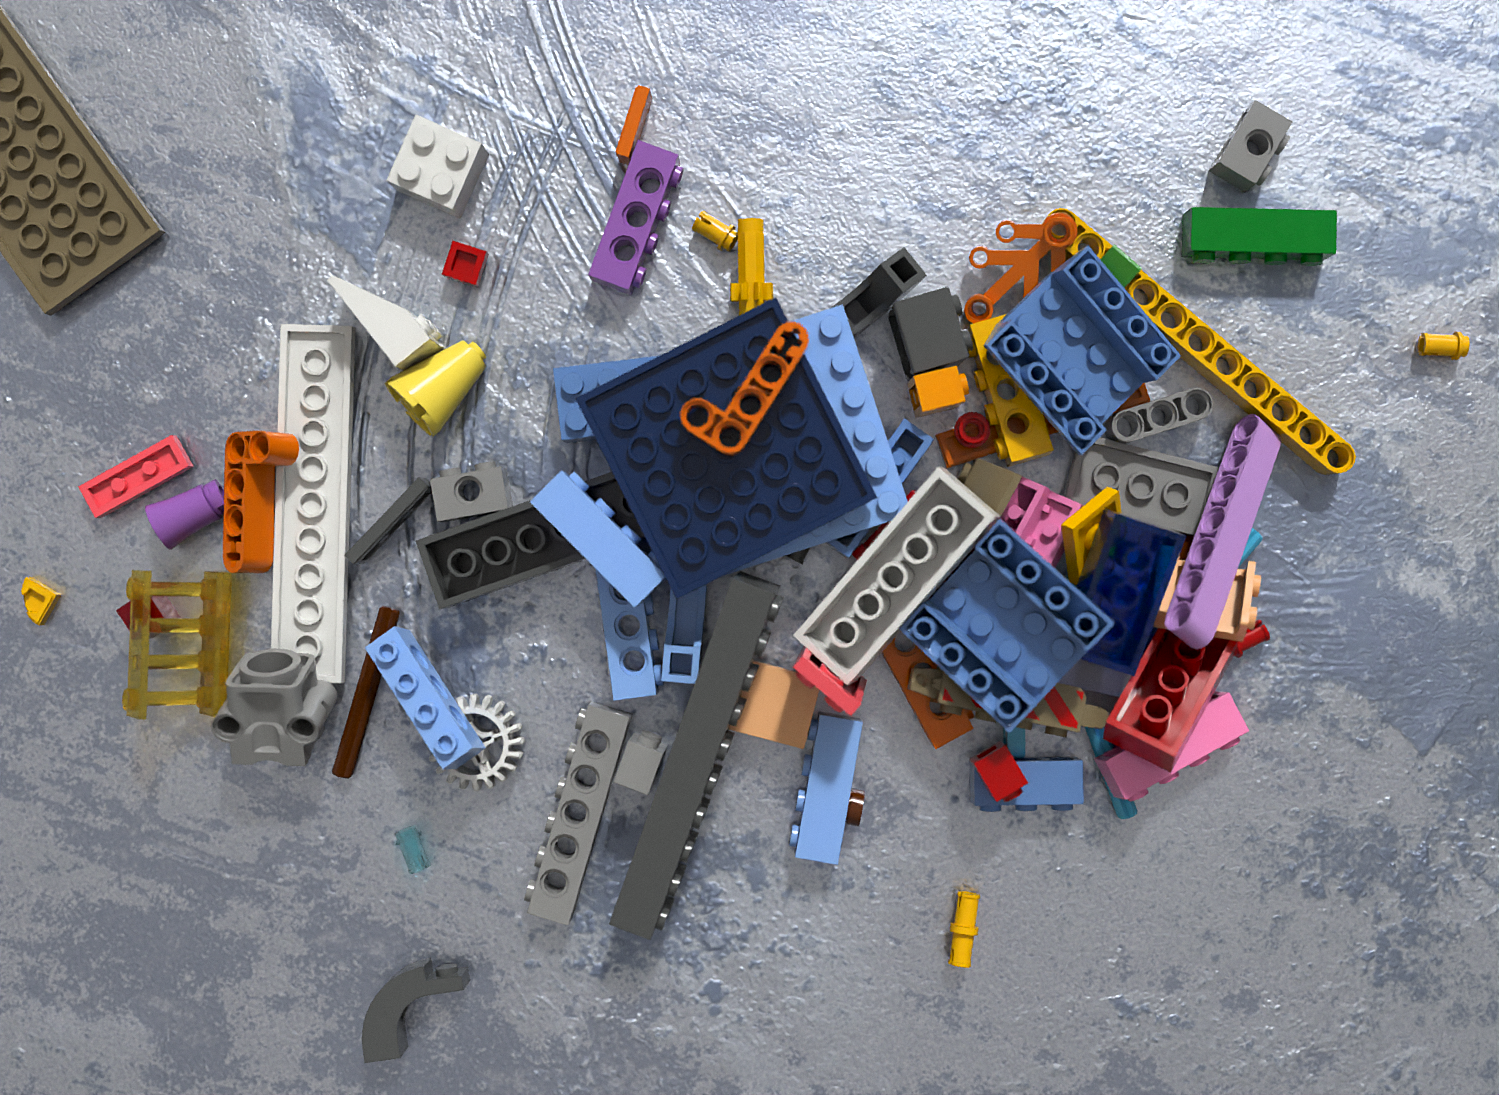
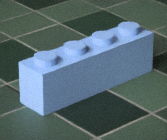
M561 470L530 503L634 608L638 607L666 579L652 550L646 554L638 545L642 539L627 524L621 528L611 518L616 514L614 510L603 499L599 498L595 502L585 492L590 486L576 472L569 476Z
M819 711L817 720H811L807 740L813 741L811 755H804L801 775L807 776L805 790H798L795 811L801 812L799 826L792 824L789 846L795 847V858L838 865L863 724L860 718Z

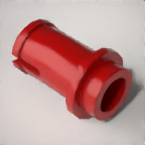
M1256 620L1254 630L1247 629L1243 642H1238L1235 657L1239 658L1243 656L1244 651L1270 640L1269 632L1266 626L1262 625L1261 620Z

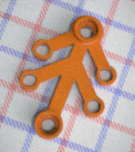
M1054 213L1048 216L1042 224H1015L1012 220H1003L997 225L996 237L1003 243L1012 242L1015 238L1040 239L1029 250H989L985 246H976L972 249L969 260L975 268L982 269L988 265L1013 266L984 294H975L967 300L964 313L971 323L974 324L990 319L994 310L993 305L1023 276L1024 298L1038 284L1039 260L1050 250L1051 272L1065 262L1066 248L1072 245L1077 237V225L1071 216L1065 213ZM1061 224L1066 228V233L1063 237L1057 238L1053 236L1051 231L1055 225ZM1003 225L1013 227L1014 234L1011 237L1004 238L1001 236L1000 228ZM984 251L987 254L986 262L982 264L977 263L973 257L975 252ZM983 302L986 305V311L982 314L975 313L973 311V304Z

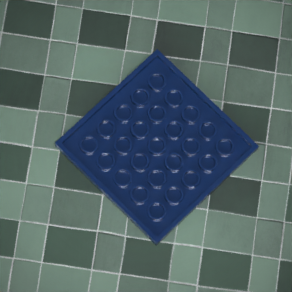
M776 297L575 398L676 599L877 498L805 354L748 444L740 453L730 456L722 454L690 434L684 428L680 412L689 400L701 398L720 410L726 411L776 330L782 324L788 322ZM794 333L790 337L783 335L785 344L780 355L775 350L771 354L778 355L785 360L787 352L793 345L799 348L800 345L797 343L798 339ZM785 360V362H786L788 365H790V363L792 362V361ZM767 364L761 369L760 376L765 382L774 383L781 378L782 372L778 366ZM747 396L741 400L739 407L744 414L755 415L760 411L762 404L757 397ZM701 407L692 409L688 414V423L694 427L704 426L709 419V413ZM726 428L719 436L720 443L725 447L733 448L740 443L741 434L735 428Z

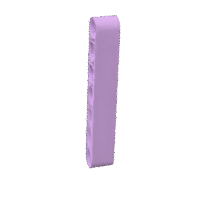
M1249 414L1240 419L1232 431L1165 616V627L1193 649H1200L1208 645L1216 633L1281 446L1280 435L1255 414Z

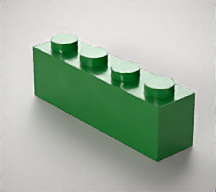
M1191 207L1182 215L1181 257H1193L1194 263L1215 262V258H1229L1230 264H1247L1251 262V259H1264V264L1282 265L1286 264L1287 260H1300V265L1303 266L1321 265L1323 260L1336 254L1337 210Z

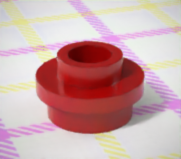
M965 413L955 423V438L964 447L977 448L988 440L990 424L980 413ZM968 424H973L978 428L977 436L970 437L966 434L965 428Z

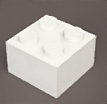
M415 115L386 181L396 191L461 219L489 153L482 143L419 115Z

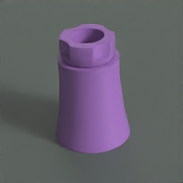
M212 480L205 485L200 484L184 493L145 506L147 518L160 541L168 549L172 550L192 534L222 518L221 515H224V488L218 480Z

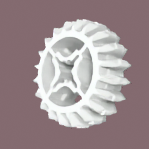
M477 693L470 695L469 705L464 696L456 698L458 706L477 735L482 739L491 737L483 742L486 748L471 758L474 766L478 765L480 770L469 769L463 765L457 769L437 767V774H441L446 770L450 772L446 779V782L449 784L459 777V789L462 790L467 788L470 780L472 781L474 791L481 789L482 779L488 789L495 786V777L499 781L504 782L508 779L504 768L514 772L518 767L510 757L520 759L523 756L521 750L513 748L514 745H521L525 742L524 737H514L513 732H517L522 728V724L516 723L511 726L508 720L512 719L516 713L512 710L503 715L501 713L505 707V702L503 701L498 702L492 708L493 697L491 695L485 696L482 705H480ZM472 714L488 717L498 728L492 730L483 729L479 725L478 720L473 719ZM503 738L501 757L496 765L491 767L488 760L491 758L489 753L490 745ZM433 754L429 756L431 762L436 761Z

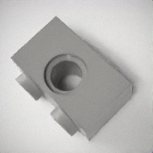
M1254 100L1243 111L1208 171L1244 192L1255 184L1260 186L1272 169L1268 163L1273 154L1279 155L1290 139L1286 132L1291 126L1292 121ZM1248 141L1258 146L1259 155H1253L1249 152L1247 148Z
M493 461L475 464V471L461 473V468L439 471L440 477L430 479L437 522H449L489 515L513 507L507 468L496 467V462ZM475 481L480 488L479 496L473 501H468L464 496V488L469 482Z
M642 730L641 734L634 733L627 743L613 783L648 795L667 748V744L661 743L662 737Z

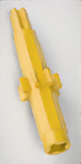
M760 218L738 219V283L730 284V301L739 302V315L765 303V301L773 299V284L765 283L764 219Z

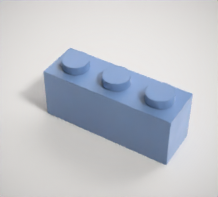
M1076 756L1014 759L1028 784L1021 787L1023 792L1018 797L1008 802H1004L1003 799L996 802L991 797L969 760L970 801L974 806H979L980 811L997 812L1001 811V806L1015 805V810L1036 811L1037 805H1051L1052 810L1068 811L1073 810V804H1084L1083 760Z

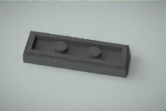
M418 477L344 556L353 564H365L432 493L430 482L425 478Z

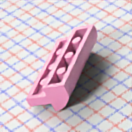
M1022 477L1000 519L1056 568L1064 553L1061 524L1082 508L1083 505L1052 492L1046 486Z

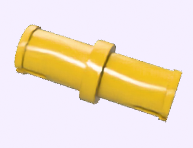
M957 891L954 922L950 923V931L953 934L948 964L970 968L974 936L978 935L979 927L975 925L980 894Z

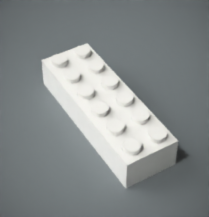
M937 467L793 636L846 685L856 682L900 632L899 628L923 602L933 595L1001 516L948 470Z

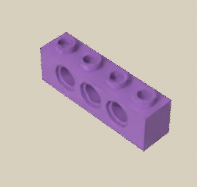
M640 140L637 141L588 273L591 281L631 296L635 287L641 288L647 268L642 267L646 255H653L658 243L659 235L655 234L659 220L665 222L671 207V201L667 200L671 187L677 189L683 175L684 168L680 167L679 154ZM654 179L660 183L659 189L651 194L644 193L641 190L642 184L646 180ZM642 212L648 216L647 222L641 227L631 226L629 218L634 213ZM625 245L632 246L635 249L632 259L621 261L616 258L619 248Z

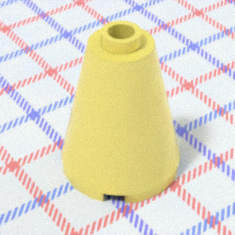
M462 340L390 377L384 384L397 403L400 401L407 410L405 413L424 432L434 437L441 431L485 370L486 365L483 360L486 358V355L473 341L468 344Z

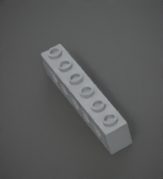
M596 702L588 704L587 709H580L575 729L581 730L577 744L570 743L565 763L570 764L567 778L560 777L555 792V798L560 799L557 812L550 811L544 832L550 833L547 846H540L534 864L540 870L537 880H530L526 890L524 901L530 902L527 910L528 914L569 925L573 918L633 713ZM594 733L601 734L606 740V749L603 751L592 750L588 744L589 735ZM582 768L591 769L596 775V783L589 786L582 784L578 778L579 770ZM571 803L583 805L586 810V817L580 820L572 818L568 812V805ZM563 837L570 838L575 843L576 851L570 854L562 852L558 847V839ZM551 872L562 874L565 878V886L560 888L552 886L548 881V874Z

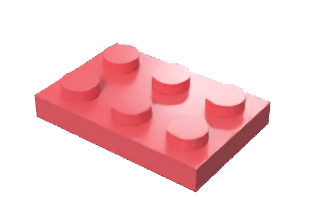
M803 645L793 666L798 671L796 673L797 678L807 687L813 689L815 686L826 695L825 701L839 713H842L844 710L852 716L861 705L867 680L861 676L856 682L846 685Z

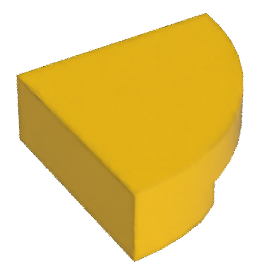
M32 577L25 578L21 589L28 617L39 626L45 625L62 594Z

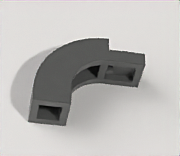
M903 247L882 262L860 285L831 308L843 304L853 337L855 338L890 310L894 302L904 298L927 275L906 248Z
M427 958L414 962L398 971L377 993L367 1010L362 1028L364 1063L401 1058L408 1048L405 1027V1015L408 1005L423 996L464 990L470 982L468 967L457 968V964H445L436 967V971L433 972L432 960Z

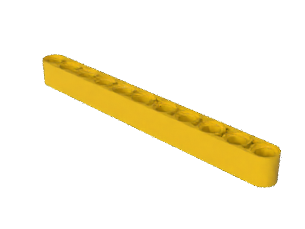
M1058 208L1048 214L1050 216L1054 213H1065L1076 222L1077 237L1073 244L1066 248L1065 262L1078 253V244L1081 243L1089 245L1099 259L1112 247L1109 242L1070 210ZM1052 232L1053 236H1055V237H1057V238L1063 237V236L1056 235V234H1054V233ZM1140 270L1128 283L1125 290L1133 299L1134 289H1141L1146 293L1148 298L1147 304L1138 305L1179 352L1180 358L1248 415L1255 414L1280 435L1281 442L1311 468L1322 475L1347 472L1352 468L1356 455L1348 442L1146 273ZM1162 312H1168L1174 317L1175 324L1173 329L1163 325L1161 321ZM1191 334L1200 338L1202 342L1200 352L1190 347L1188 341ZM1219 357L1225 359L1229 364L1227 375L1220 373L1217 369L1216 362ZM1246 380L1253 382L1256 386L1254 398L1249 397L1245 393L1244 384ZM1274 403L1279 404L1283 408L1284 415L1281 421L1275 419L1272 414ZM1303 426L1308 428L1311 433V440L1308 444L1304 443L1299 435ZM1331 449L1338 455V463L1335 467L1331 466L1327 459L1328 452Z

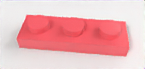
M170 435L78 486L94 517L103 518L194 466L178 437Z

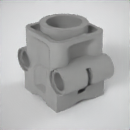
M266 649L243 655L225 682L227 699L211 722L212 733L219 740L229 742L232 764L252 765L259 761L270 760L286 766H306L311 757L314 744L324 732V723L337 700L336 689L327 681L317 680L315 656L312 654L296 653L287 649Z

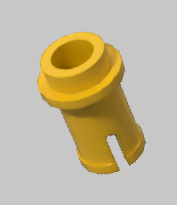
M704 210L700 212L699 217L701 219L696 218L692 231L717 244L718 250L722 251L725 249L728 252L731 251L738 240V232L735 231L736 227L734 225H725L707 214Z
M1454 332L1452 335L1421 333L1418 339L1417 351L1419 356H1450L1451 360H1458L1460 357L1467 356L1470 341L1469 337L1461 332Z

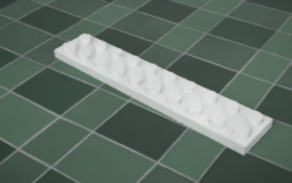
M281 324L277 432L293 434L299 443V454L292 465L276 466L271 649H287L296 653L312 654L315 656L317 680L329 683H344L349 560L344 555L349 551L355 327Z

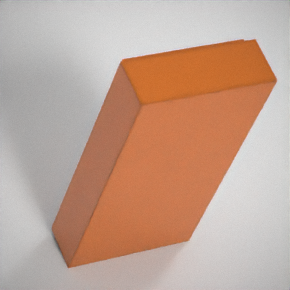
M640 85L635 88L615 151L620 163L629 165L636 143L640 140L652 102L650 88Z

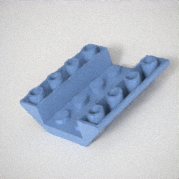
M1089 246L1084 247L1037 284L995 325L983 345L1078 455H1083L1107 431L1102 424L1143 383L1158 380L1181 357L1179 352Z
M999 519L974 546L976 549L929 600L921 604L899 630L1010 733L1115 622L1004 521Z

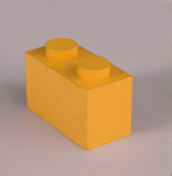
M957 365L915 375L907 383L915 418L956 409L966 401L964 395L969 394L966 376L964 373L959 374Z

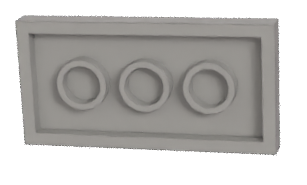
M1100 437L1083 455H1078L1074 452L1063 496L1084 506L1106 487H1110L1119 491L1122 518L1195 536L1219 467Z

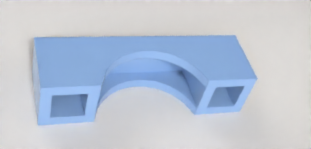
M707 584L676 599L670 587L661 681L695 684L701 665Z

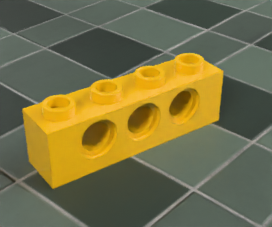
M1005 314L970 324L968 331L972 339L973 350L968 351V357H974L978 370L973 371L974 380L978 391L985 392L988 404L984 405L985 416L990 426L995 425L998 438L994 439L999 460L1005 459L1007 467L1049 456L1054 449L1041 411L1001 365H993L987 359L986 353L988 350L983 345L995 325L1007 315ZM1000 384L1012 386L1015 391V397L1009 400L1001 398L998 395L997 386ZM1013 417L1021 419L1025 424V432L1022 434L1011 432L1007 425L1008 419Z

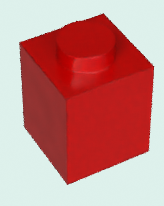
M1001 741L969 759L989 794L996 802L1001 799L1004 802H1008L1018 797L1023 792L1021 787L1028 784L1007 746Z

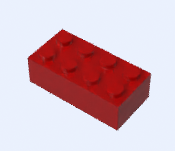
M1158 628L1105 722L1103 739L1171 773L1234 657L1239 641L1213 637L1208 645L1200 649H1193L1168 629Z

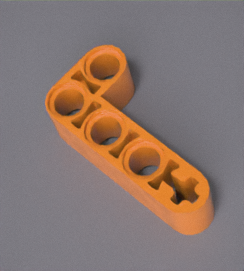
M786 322L776 330L725 412L701 398L687 401L680 412L684 428L690 434L722 454L730 456L740 453L748 444L805 354L809 342L806 328L797 322ZM794 333L798 335L797 343L800 347L798 348L793 345L789 349L785 360L792 362L788 365L778 355H780L784 348L785 340L783 335L790 337ZM775 350L778 355L771 354V352ZM774 364L780 368L782 376L777 382L768 383L761 378L760 371L765 365ZM754 396L760 400L762 407L757 414L747 415L741 411L739 405L744 397ZM701 407L709 413L708 422L704 426L694 427L688 423V414L692 409ZM726 428H735L741 434L740 443L733 448L725 447L720 443L719 436Z
M243 431L232 433L226 441L223 563L225 568L231 573H266L272 566L274 550L275 466H289L296 461L299 454V443L293 434L269 431Z

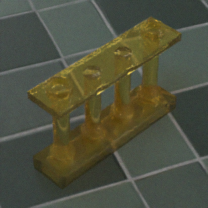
M132 570V578L130 577L126 584L127 598L131 600L128 688L124 689L122 695V705L124 710L127 711V716L135 719H146L147 706L197 705L200 714L215 717L227 699L225 682L228 678L232 573L204 571V579L201 582H151L152 571ZM151 596L200 597L203 600V615L199 618H150ZM149 633H199L202 636V649L198 654L149 655ZM198 669L201 672L200 686L197 690L147 691L148 670Z

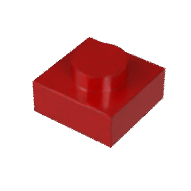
M452 240L442 275L446 278L478 287L489 253Z

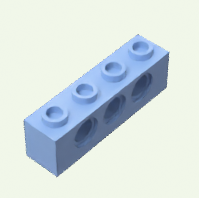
M596 569L613 700L657 695L659 692L658 686L664 685V681H661L662 665H655L653 653L654 650H659L657 629H650L648 615L654 614L652 594L638 607L634 608L627 600L621 599L617 595L616 588ZM626 615H633L639 620L640 628L634 635L626 634L621 628V621ZM635 650L642 653L645 659L642 669L633 670L628 667L626 655L629 651Z
M394 626L365 647L442 769H457L486 748L410 630Z

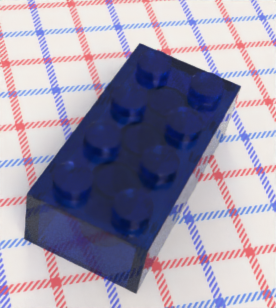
M1108 508L1104 509L1076 588L1114 621L1115 624L1081 658L1082 660L1135 676L1186 539L1185 535Z

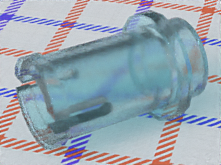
M415 825L396 832V840L394 841L395 845L400 846L409 869V874L417 873L424 870V867L428 868L431 866L419 837L422 835L421 830L417 831Z

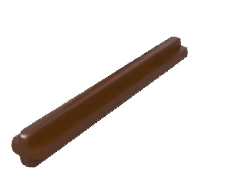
M381 606L379 608L369 644L392 627H396L400 614L399 610L388 606ZM366 652L332 769V774L340 778H350L353 775L382 676L368 652Z

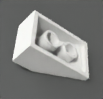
M334 275L327 279L392 363L404 371L445 349L438 341L442 334L422 314L417 317L408 310Z

